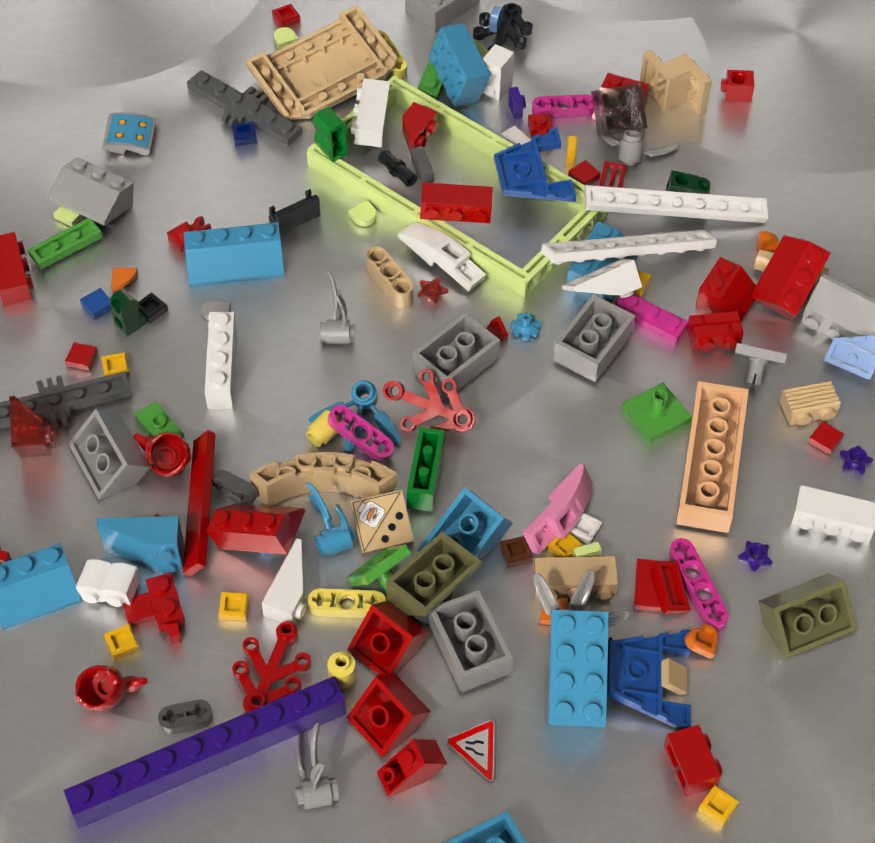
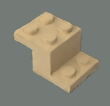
M652 50L644 52L640 82L650 84L648 95L664 112L686 102L698 115L706 113L712 79L694 60L685 53L663 63L662 59Z

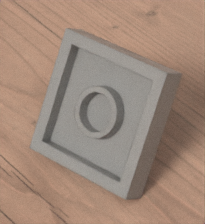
M737 343L734 356L751 361L746 383L752 384L754 374H756L754 385L761 386L765 365L769 363L783 366L787 354Z

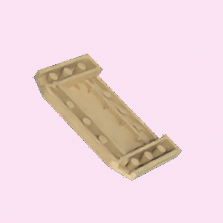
M355 5L340 13L339 20L269 55L262 52L245 62L248 70L280 114L288 120L310 119L318 111L327 107L331 108L357 95L358 87H362L363 78L384 81L398 63V57L360 7Z

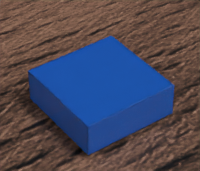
M101 288L80 299L81 305L93 319L111 310L110 298Z

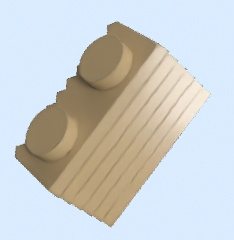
M830 380L782 389L779 400L790 426L794 424L803 426L816 420H831L837 416L841 405Z

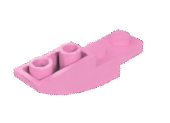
M580 463L550 493L548 497L551 503L522 532L532 552L540 554L555 537L564 539L583 514L590 499L593 484L583 463Z

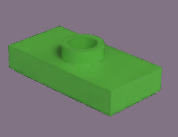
M156 401L134 414L135 419L151 437L162 432H173L185 438L184 433Z

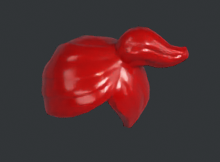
M162 432L150 437L135 433L133 436L144 450L146 460L151 464L156 474L164 477L177 475L185 469L191 460L189 445L179 434Z
M91 666L82 671L77 677L75 699L84 708L93 712L108 711L121 702L125 693L136 692L141 686L148 683V679L138 676L124 677L113 666Z

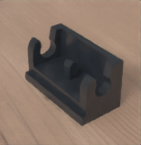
M311 189L305 191L306 198L275 212L274 205L269 207V220L271 223H279L280 234L321 216L319 197L317 195L312 196Z

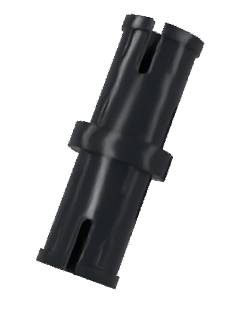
M383 150L379 154L378 161L389 170L393 177L400 179L406 187H411L416 183L417 175L406 167V163L403 160L397 159L389 150Z

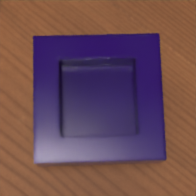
M518 87L509 88L508 105L514 119L523 118V108H526L525 97L520 94Z

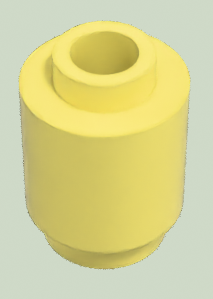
M324 410L308 426V431L306 432L308 440L317 447L326 445L338 433L328 424L329 410ZM336 415L337 418L335 420L340 423L342 418L340 415Z
M347 652L332 654L327 662L328 678L334 676L339 688L347 689L356 680L355 660Z

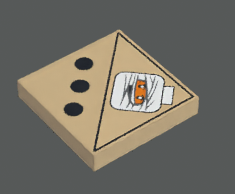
M402 490L350 501L362 554L414 542Z

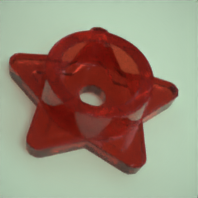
M438 277L432 281L421 280L419 283L422 290L418 293V297L424 298L428 302L437 303L443 294L448 293V289L440 285V278Z

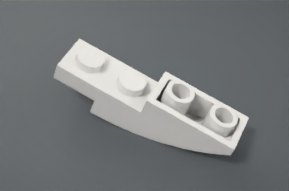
M413 222L397 236L431 267L438 264L468 292L483 281L486 273L469 259L471 253L467 249L432 227Z

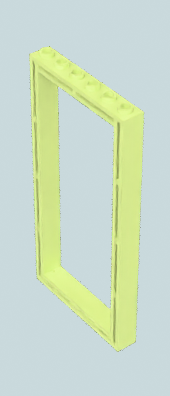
M392 76L388 80L390 81V94L387 111L394 104H398L407 110L413 102L437 111V122H439L438 128L493 161L494 154L514 145L398 77ZM354 109L344 119H341L347 126L348 132L345 140L348 142V145L355 140V135L351 134L352 121L357 120L354 117ZM312 144L307 150L308 167L363 201L368 200L373 207L406 227L416 222L432 227L449 236L471 253L469 259L486 273L487 277L523 299L559 265L551 263L540 251L521 269L442 220L420 219L421 208L345 161L338 159L332 162L316 144ZM542 161L547 183L572 179L576 193V202H564L580 211L549 243L584 240L592 232L596 223L602 222L608 216V212L585 210V185Z

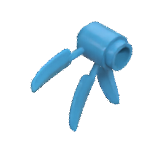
M366 380L359 381L352 387L351 396L353 400L345 404L339 401L320 410L309 418V422L312 423L324 410L331 411L337 405L350 407L355 404L358 407L357 415L363 419L364 417L361 416L362 410L372 409L375 414L373 420L383 434L389 437L393 444L398 445L401 443L400 435L384 411L379 412L375 407L378 401V394L375 386ZM364 394H368V395H369V397H367V398H365V399H361L362 395H364ZM351 421V422L349 423V426H348V429H347L348 431H349L350 427L353 425L354 421ZM356 427L354 429V434L358 439L360 437L362 427ZM345 438L344 449L346 452H351L355 445Z
M307 482L306 485L313 494L309 495L308 499L321 511L327 528L320 531V535L315 536V542L321 556H332L353 548V542L356 541L355 533L352 527L348 526L347 519L340 505L336 504L334 509L337 511L341 523L334 526L331 521L332 516L321 495L311 483Z

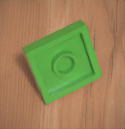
M664 382L623 402L621 407L649 443L689 424L692 420V416Z
M406 544L387 547L348 575L346 579L351 586L368 585L378 579L386 592V581L394 575L390 569L409 556L411 552Z

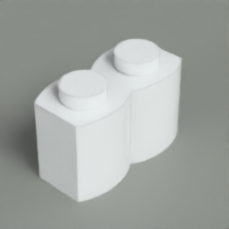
M91 559L86 561L76 589L80 597L86 602L107 601L112 606L120 607L123 603L131 605L142 577L137 567L125 563L111 564L106 561Z

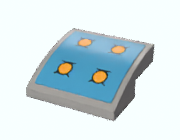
M110 113L102 149L124 155L125 151L129 150L148 156L156 118L136 113Z

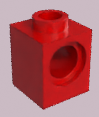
M727 70L726 78L721 80V92L725 94V101H752L755 87L754 71Z

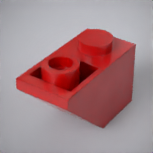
M413 102L402 116V132L409 152L414 147L423 146L424 148L427 140L437 132L439 127L437 111Z
M412 739L377 771V774L387 795L394 796L429 781L447 765V762L436 740Z

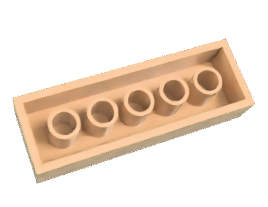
M698 381L677 514V525L729 533L733 517L749 389Z

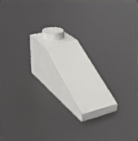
M620 259L562 285L563 290L618 295L621 298L633 295L634 290L641 288L642 285L635 261Z
M296 538L262 601L264 617L280 623L289 621L295 624L297 619H302L306 611L307 605L304 601L302 540Z

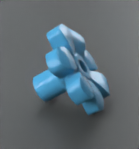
M520 313L517 315V320L511 321L510 328L513 329V335L518 337L522 334V340L529 341L530 335L533 337L539 336L540 331L538 329L541 328V321L535 320V316L532 314Z

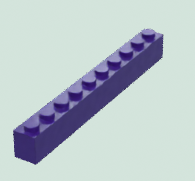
M333 676L69 787L63 791L77 827L80 829L297 736L300 733L311 730L316 723L322 725L346 715L345 698Z

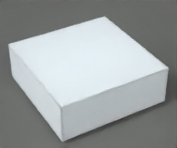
M583 513L570 533L580 542L586 545L591 544L600 531L603 522Z

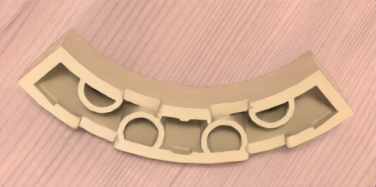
M338 452L295 455V459L278 463V460L250 473L251 484L258 490V497L265 505L274 506L295 496L312 493L306 485L307 482L311 483L318 492L342 493L355 497L359 496L363 499L394 492L398 479L396 472L372 460L371 463L356 459L355 455Z

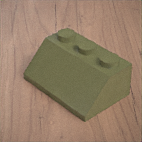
M442 531L386 581L387 600L406 615L427 616L482 565V561Z
M830 573L758 601L764 626L785 659L857 630L846 582L844 579Z

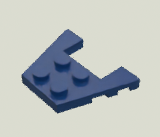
M557 127L549 129V133L540 136L538 134L533 136L532 140L521 145L518 143L494 154V163L503 196L576 202V193L572 179L547 183L539 152L561 148V139Z
M681 630L680 633L669 634L668 632L659 633L658 636L648 638L639 636L610 641L608 644L607 696L678 730L691 727V705L663 701L661 686V661L663 660V653L688 657L691 649L685 643V635L691 630Z

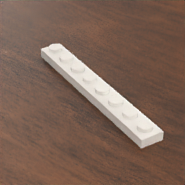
M586 185L584 188L585 210L757 223H766L769 218L765 198Z
M705 230L545 243L542 244L541 253L554 264H563L568 261L584 262L590 259L601 261L612 257L623 259L626 256L634 255L644 257L646 254L664 255L666 252L704 251L705 249L715 248L717 239Z

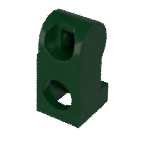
M672 170L666 185V191L710 194L711 183L704 177Z
M120 289L111 296L110 309L114 324L128 337L147 323L146 318L138 311L139 302L128 291Z

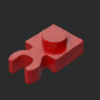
M550 113L528 115L531 137L538 134L540 136L549 133V129L553 128Z
M200 216L191 225L186 221L168 231L167 236L178 250L183 252L185 250L184 232L211 229V225L208 223L202 226L205 222L204 217Z

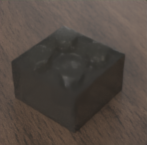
M641 83L591 91L598 136L623 133L626 130L648 128Z

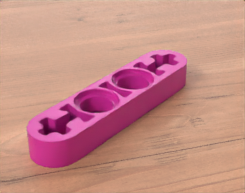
M678 538L674 540L670 546L669 558L671 561H678L684 587L702 623L712 625L717 632L723 630L727 625L728 611L695 547L687 539ZM678 548H680L681 551H686L685 558L681 552H677ZM691 568L696 569L700 576L690 578L686 575L685 571ZM707 591L710 593L711 599L701 600L698 598L697 592ZM712 611L716 617H721L719 622L715 618L710 619Z

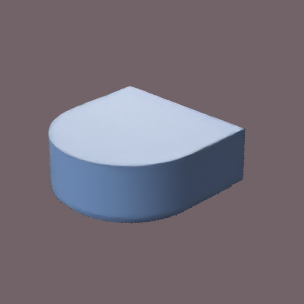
M495 6L492 9L489 20V30L491 32L497 33L504 20V7Z

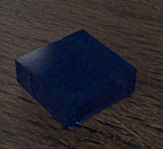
M254 122L232 125L235 146L257 143Z

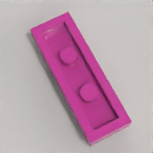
M634 294L625 298L620 297L615 303L616 306L635 315L636 324L674 343H677L687 329V320Z

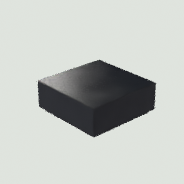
M151 292L139 301L138 311L151 324L168 311V305Z

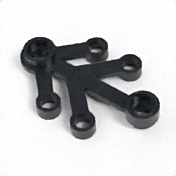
M515 3L505 4L503 6L504 20L497 31L493 45L487 48L489 51L495 44L502 47L506 35L512 40L516 49L523 50L527 46V38L525 36L532 34L533 24L524 21L521 17L522 8ZM483 12L479 15V24L481 26L473 29V38L475 40L481 41L485 37L496 34L491 32L489 27L484 28L489 26L490 13ZM515 22V24L520 28V33L522 35H518V33L511 26V23Z

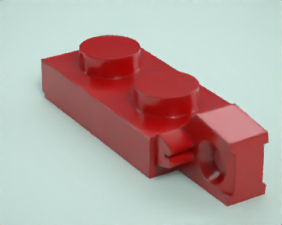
M172 572L145 579L158 629L161 632L168 631L172 645L182 642L179 627L185 626V618Z

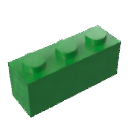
M419 427L407 486V508L433 512L445 448V430Z

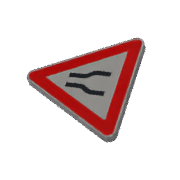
M490 719L447 739V743L486 779L492 781L496 778L497 722L495 719Z

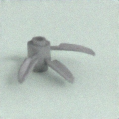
M644 121L639 122L634 130L624 131L621 141L600 125H597L596 128L598 134L608 144L620 146L619 160L629 166L640 162L642 155L649 154L650 157L661 156L679 147L678 142L662 148L642 151L643 137L646 130Z
M328 272L333 296V320L320 322V342H326V344H350V339H355V325H350V320H347L346 303L340 290H337L332 273ZM339 308V315L337 320V310Z
M593 569L586 571L569 603L572 611L584 610L594 584L595 573ZM535 573L533 575L534 586L546 614L550 615L551 610H560V605L546 580L541 574ZM628 610L610 612L608 628L628 619L630 612Z
M320 723L314 725L311 735L310 754L313 768L310 773V779H307L303 762L304 734L300 733L297 739V766L302 780L300 781V787H295L297 804H303L304 810L332 805V802L339 801L336 778L320 777L325 768L323 763H318L317 756Z

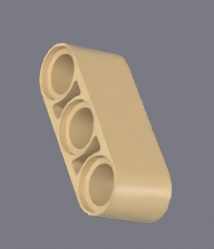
M375 246L368 249L366 252V262L369 276L396 308L406 309L412 306L413 282L383 247Z

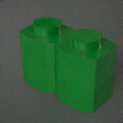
M330 107L315 113L313 118V125L316 129L314 135L315 144L332 162L346 156L348 152V142L345 140L348 132L346 124Z

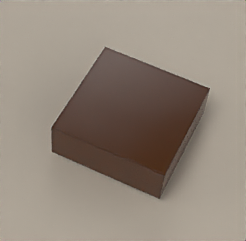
M524 536L500 541V549L507 568L533 562L530 547Z

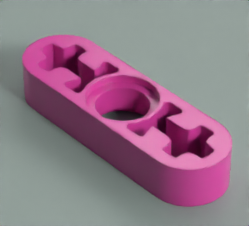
M591 95L541 96L533 100L532 114L550 113L551 118L588 117L593 115L596 100ZM561 104H566L569 106V108L562 109L558 106Z
M337 405L328 414L327 421L329 426L373 459L384 461L392 454L394 450L392 440L348 407ZM342 413L344 415L343 420L338 423L335 420L337 418L336 415ZM351 421H354L353 425L350 427L348 431L346 427L349 425ZM356 427L364 428L367 432V438L358 439L354 434V429ZM372 436H374L375 439H374V440L372 441V443L368 446L367 443H368L369 440L372 438ZM382 443L385 445V451L379 453L377 449Z

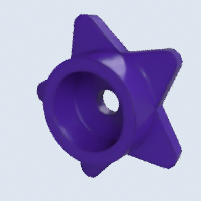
M860 446L853 447L848 451H840L841 457L845 460L843 470L854 469L863 475L865 473V466L873 461V458L869 457Z
M747 541L746 551L738 555L739 560L749 563L753 572L761 565L771 566L773 564L772 560L767 556L769 549L767 544L763 545Z

